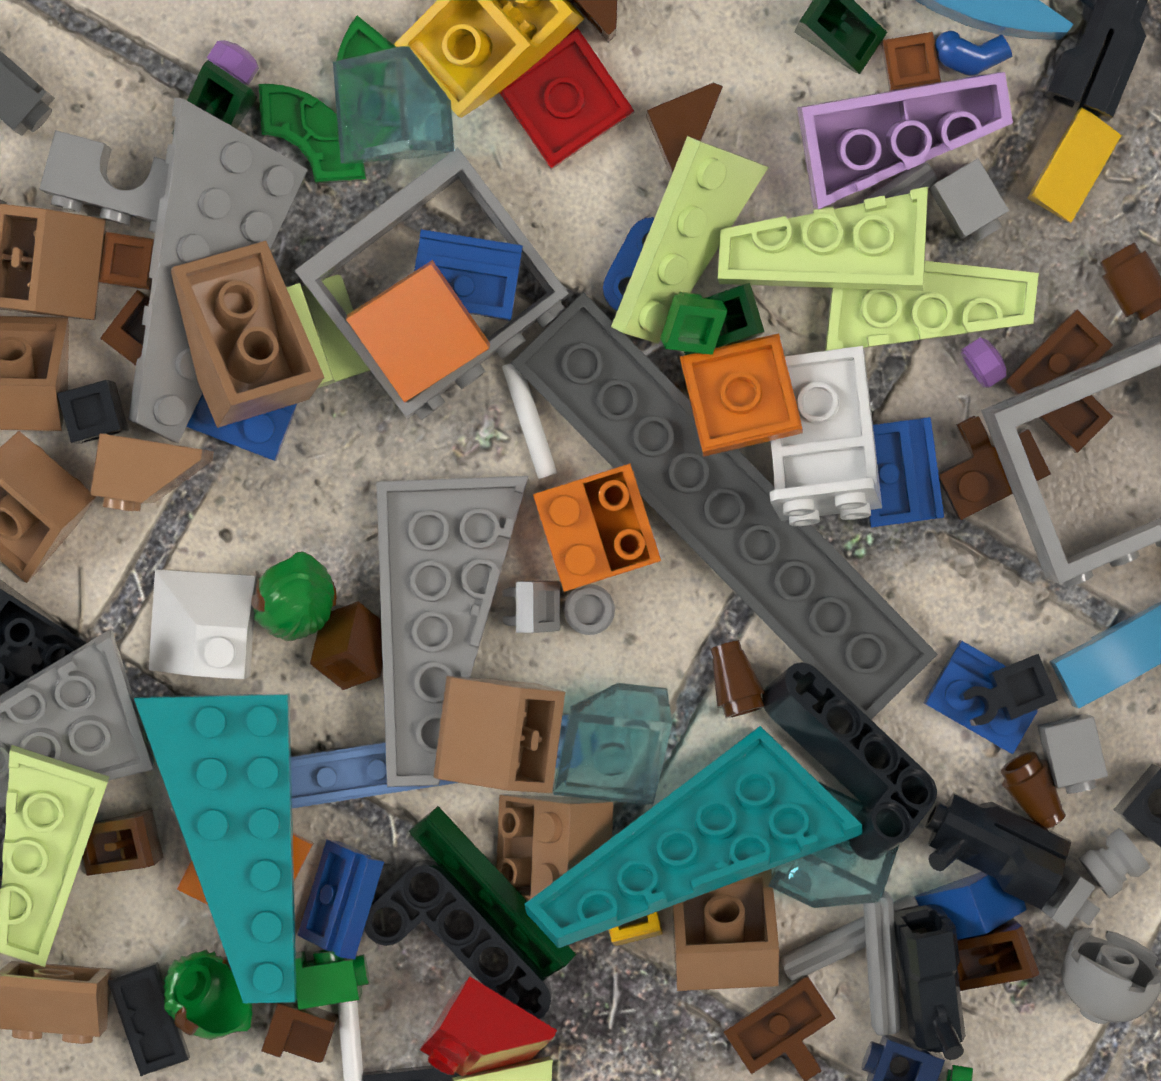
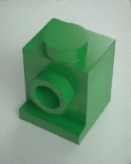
M322 949L313 952L314 960L306 961L305 951L296 952V991L299 1010L359 1000L362 995V986L369 985V973L365 954L356 956L354 960L338 957L334 952Z

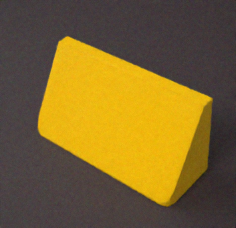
M1081 107L1075 113L1027 199L1063 220L1072 223L1122 135L1093 113Z

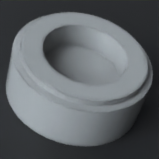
M587 584L575 588L569 594L565 602V617L568 624L575 631L584 635H595L607 629L613 621L615 614L614 601L604 588L594 584Z

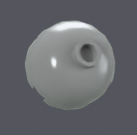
M1084 928L1076 931L1065 954L1061 973L1064 988L1072 1002L1080 1008L1081 1014L1092 1022L1106 1024L1108 1021H1132L1150 1010L1161 992V971L1155 967L1158 957L1137 941L1119 933L1107 931L1105 935L1106 941L1098 937H1090L1093 928Z

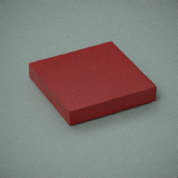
M578 27L571 31L524 74L499 92L551 170L635 112Z

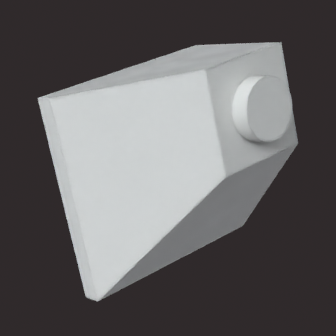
M155 569L149 670L200 677L246 679L250 677L254 610L251 600L256 594L257 576Z

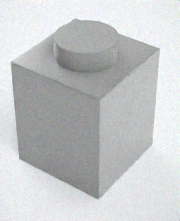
M979 158L929 188L959 241L971 234L974 240L978 242L1002 228L998 218L1007 213L1009 209Z
M1082 714L1037 725L1044 757L1048 763L1054 785L1057 788L1065 787L1067 794L1083 792L1097 787L1095 779L1108 777L1093 716Z

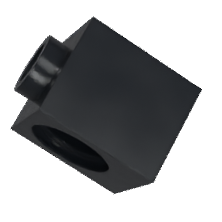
M103 380L57 393L71 443L83 444L98 440L100 433L116 435L129 431L116 382Z
M1151 764L1113 810L1152 843L1161 847V814H1152L1148 807V799L1151 793L1161 788V767Z

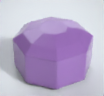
M226 40L217 41L207 56L209 61L245 85L250 84L259 69L257 61L246 49Z
M980 337L961 349V355L966 365L983 388H989L1006 377L1004 360L999 351L988 340Z

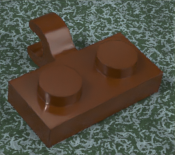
M972 416L956 424L971 457L938 473L939 482L959 520H963L1013 494L995 445H991L987 431L979 416ZM1024 429L1018 432L1036 481L1051 475L1030 430Z
M807 975L723 1029V1032L751 1075L783 1053H786L802 1079L808 1081L822 1070L803 1040L836 1018Z

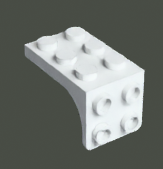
M863 346L785 356L803 433L771 441L774 490L769 492L770 503L780 520H789V525L791 526L817 524L820 522V516L840 514V518L843 520H856L871 516L872 509L882 508Z

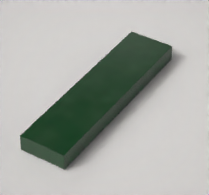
M439 806L409 830L410 835L545 978L565 967L577 955L569 945L558 948L526 914L525 903L528 901Z

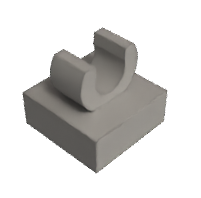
M560 581L516 582V587H509L503 590V597L516 598V615L503 617L504 624L516 626V633L560 631Z
M1065 866L1057 889L1041 911L1065 928L1068 927L1075 916L1087 925H1090L1100 911L1099 907L1087 899L1095 886Z

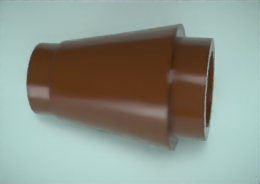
M732 641L711 648L717 708H723L725 718L745 715L764 708L761 696L765 694V691L744 650H742L740 641Z
M1027 752L1015 757L1001 769V774L1004 777L1002 786L1033 822L1049 829L1059 824L1066 817L1045 759H1039L1036 752Z

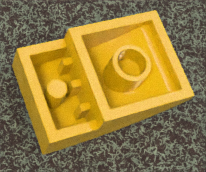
M437 0L394 45L453 112L462 118L524 74L560 43L585 18L569 0Z

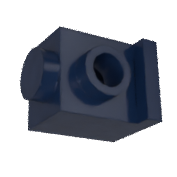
M888 1034L882 1036L880 1044L873 1041L870 1042L863 1059L862 1070L869 1072L867 1081H938L945 1060L940 1052L926 1051L918 1048L911 1042ZM896 1057H904L908 1061L907 1068L901 1073H894L890 1070V1063Z

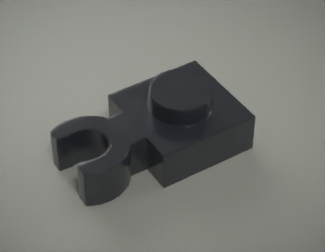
M1039 654L989 673L988 675L994 688L988 689L983 686H975L966 689L959 695L961 701L978 697L984 702V712L980 716L969 720L971 726L989 723L995 718L1000 708L1003 709L1007 721L1058 701Z

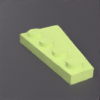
M687 136L611 327L622 333L659 344L674 295H679V292L691 293L720 246L721 229L732 227L769 167Z
M928 187L910 190L909 194L885 198L884 195L865 199L864 203L836 209L833 206L819 210L816 209L813 210L812 214L788 219L786 216L721 229L718 282L719 284L731 285L750 283V285L923 291Z
M925 261L923 291L832 288L825 351L857 346L867 348L1031 325L1034 323L1039 273Z
M12 745L9 751V781L6 796V826L2 855V885L0 889V953L45 967L109 776Z

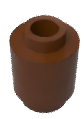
M1134 242L1100 262L1101 267L1106 273L1101 277L1126 318L1135 313L1141 321L1161 309V275L1146 250L1141 253Z

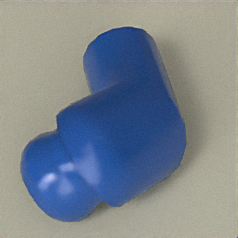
M955 31L943 32L935 41V48L941 63L966 76H975L1013 57L1010 46L1002 34L979 46L960 38V35Z

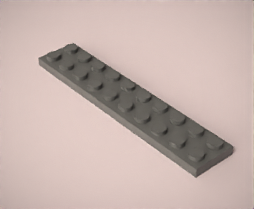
M584 292L581 293L511 364L613 468L631 463L641 497L804 663L810 664L820 671L872 720L938 654L812 525L791 526L789 525V520H780L770 503L769 492L774 490V486L738 449L703 457L690 400L624 333L611 327L613 322Z

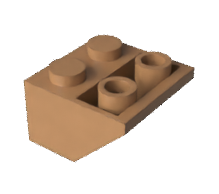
M0 204V310L95 320L106 220L50 209Z
M447 676L433 777L440 780L506 791L552 793L566 692L538 683Z
M499 795L496 868L529 901L612 838L613 802L578 797Z

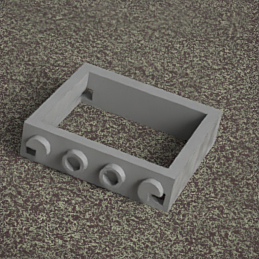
M458 147L295 270L407 419L417 414L423 420L445 403L441 394L452 385L457 383L462 390L486 372L481 366L485 360L496 352L503 359L526 342L521 333L534 323L538 322L544 328L553 322L565 310L562 302L569 296L567 290ZM459 179L505 241L510 244L523 245L521 262L546 294L487 339L490 342L488 350L404 403L347 322L346 312L322 281Z
M1161 334L981 410L1045 578L1059 584L1064 582L1065 586L1077 585L1094 576L1092 573L1093 569L1110 563L1112 567L1129 563L1140 556L1138 550L1154 543L1157 547H1161V518L1066 558L1016 427L1160 366Z

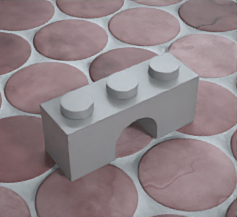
M55 130L39 188L46 194L52 195L51 205L80 212L82 204L102 209L100 218L129 226L131 217L151 222L149 231L155 233L160 198L165 196L169 164H165L166 160L154 157L149 176L142 185L132 190H119L112 186L107 174V166L112 151L109 146L102 142Z

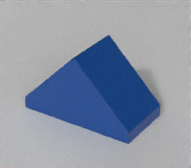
M982 871L915 896L918 906L928 904L941 906L947 917L956 926L957 940L987 934L1027 910L1024 901L1004 892L996 878Z

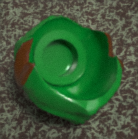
M297 552L289 559L271 566L257 581L256 594L251 600L254 620L276 638H281L285 641L306 638L308 635L315 634L317 630H321L328 621L332 607L336 606V587L324 565L306 552Z
M206 949L191 953L188 956H181L179 960H174L173 964L169 966L167 976L164 979V1007L168 1015L175 1020L176 1027L188 1035H195L208 1040L222 1038L231 1033L247 1032L250 1029L253 1015L252 1003H243L227 956H217L215 951L209 953Z

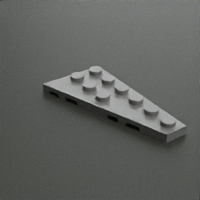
M174 98L172 116H175L176 119L172 145L168 144L165 164H169L165 196L161 197L159 202L149 278L153 279L149 306L144 307L142 325H145L146 328L142 355L136 362L128 420L169 441L179 443L202 395V390L197 380L171 269L178 265L267 241L271 249L308 169L185 99Z
M528 476L376 482L387 787L439 785L440 779L434 778L433 775L446 677H471Z

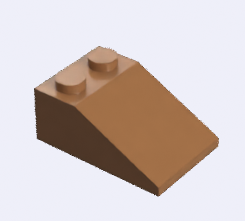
M267 241L178 265L171 269L197 380L217 428L311 398L325 377Z

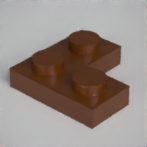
M1078 309L1074 310L1003 383L1018 395L1098 361L1113 344ZM1090 395L1039 418L1074 453H1078L1113 416Z

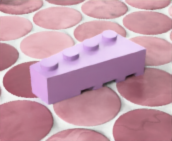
M1005 72L989 73L797 107L813 207L819 210L839 199L864 190L884 179L916 167L927 160L1012 124L1013 120Z

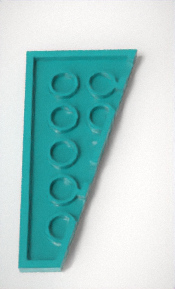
M290 693L135 697L134 700L243 1003L295 1002L297 991Z
M759 726L526 902V914L558 948L860 836L862 834V824L772 736Z

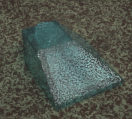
M400 46L333 62L341 163L414 159L455 151L451 100L410 47Z
M616 683L570 706L553 786V794L653 805L672 727L667 688Z
M820 783L854 817L865 806L862 802ZM846 840L775 867L768 886L812 908L876 903L883 896L899 845L880 859L871 861L858 856L850 847L849 841Z

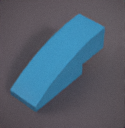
M915 0L935 13L965 26L997 35L1002 34L1004 36L1025 39L1060 40L1073 26L1072 22L1040 0Z
M1161 602L1091 637L1092 640L1049 661L1073 707L1079 709L1161 664Z

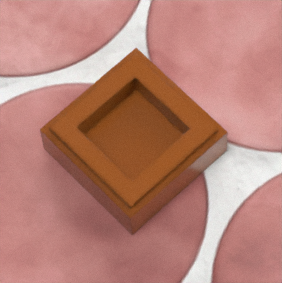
M933 32L886 39L881 42L889 91L941 82Z
M106 232L99 282L151 290L153 278H149L154 239Z

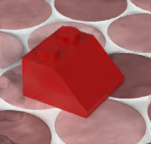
M469 976L448 1000L421 1046L420 1051L429 1056L428 1062L439 1071L448 1075H454L456 1072L463 1077L530 1061L553 1039L557 1030Z

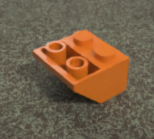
M631 463L533 494L564 592L661 561Z

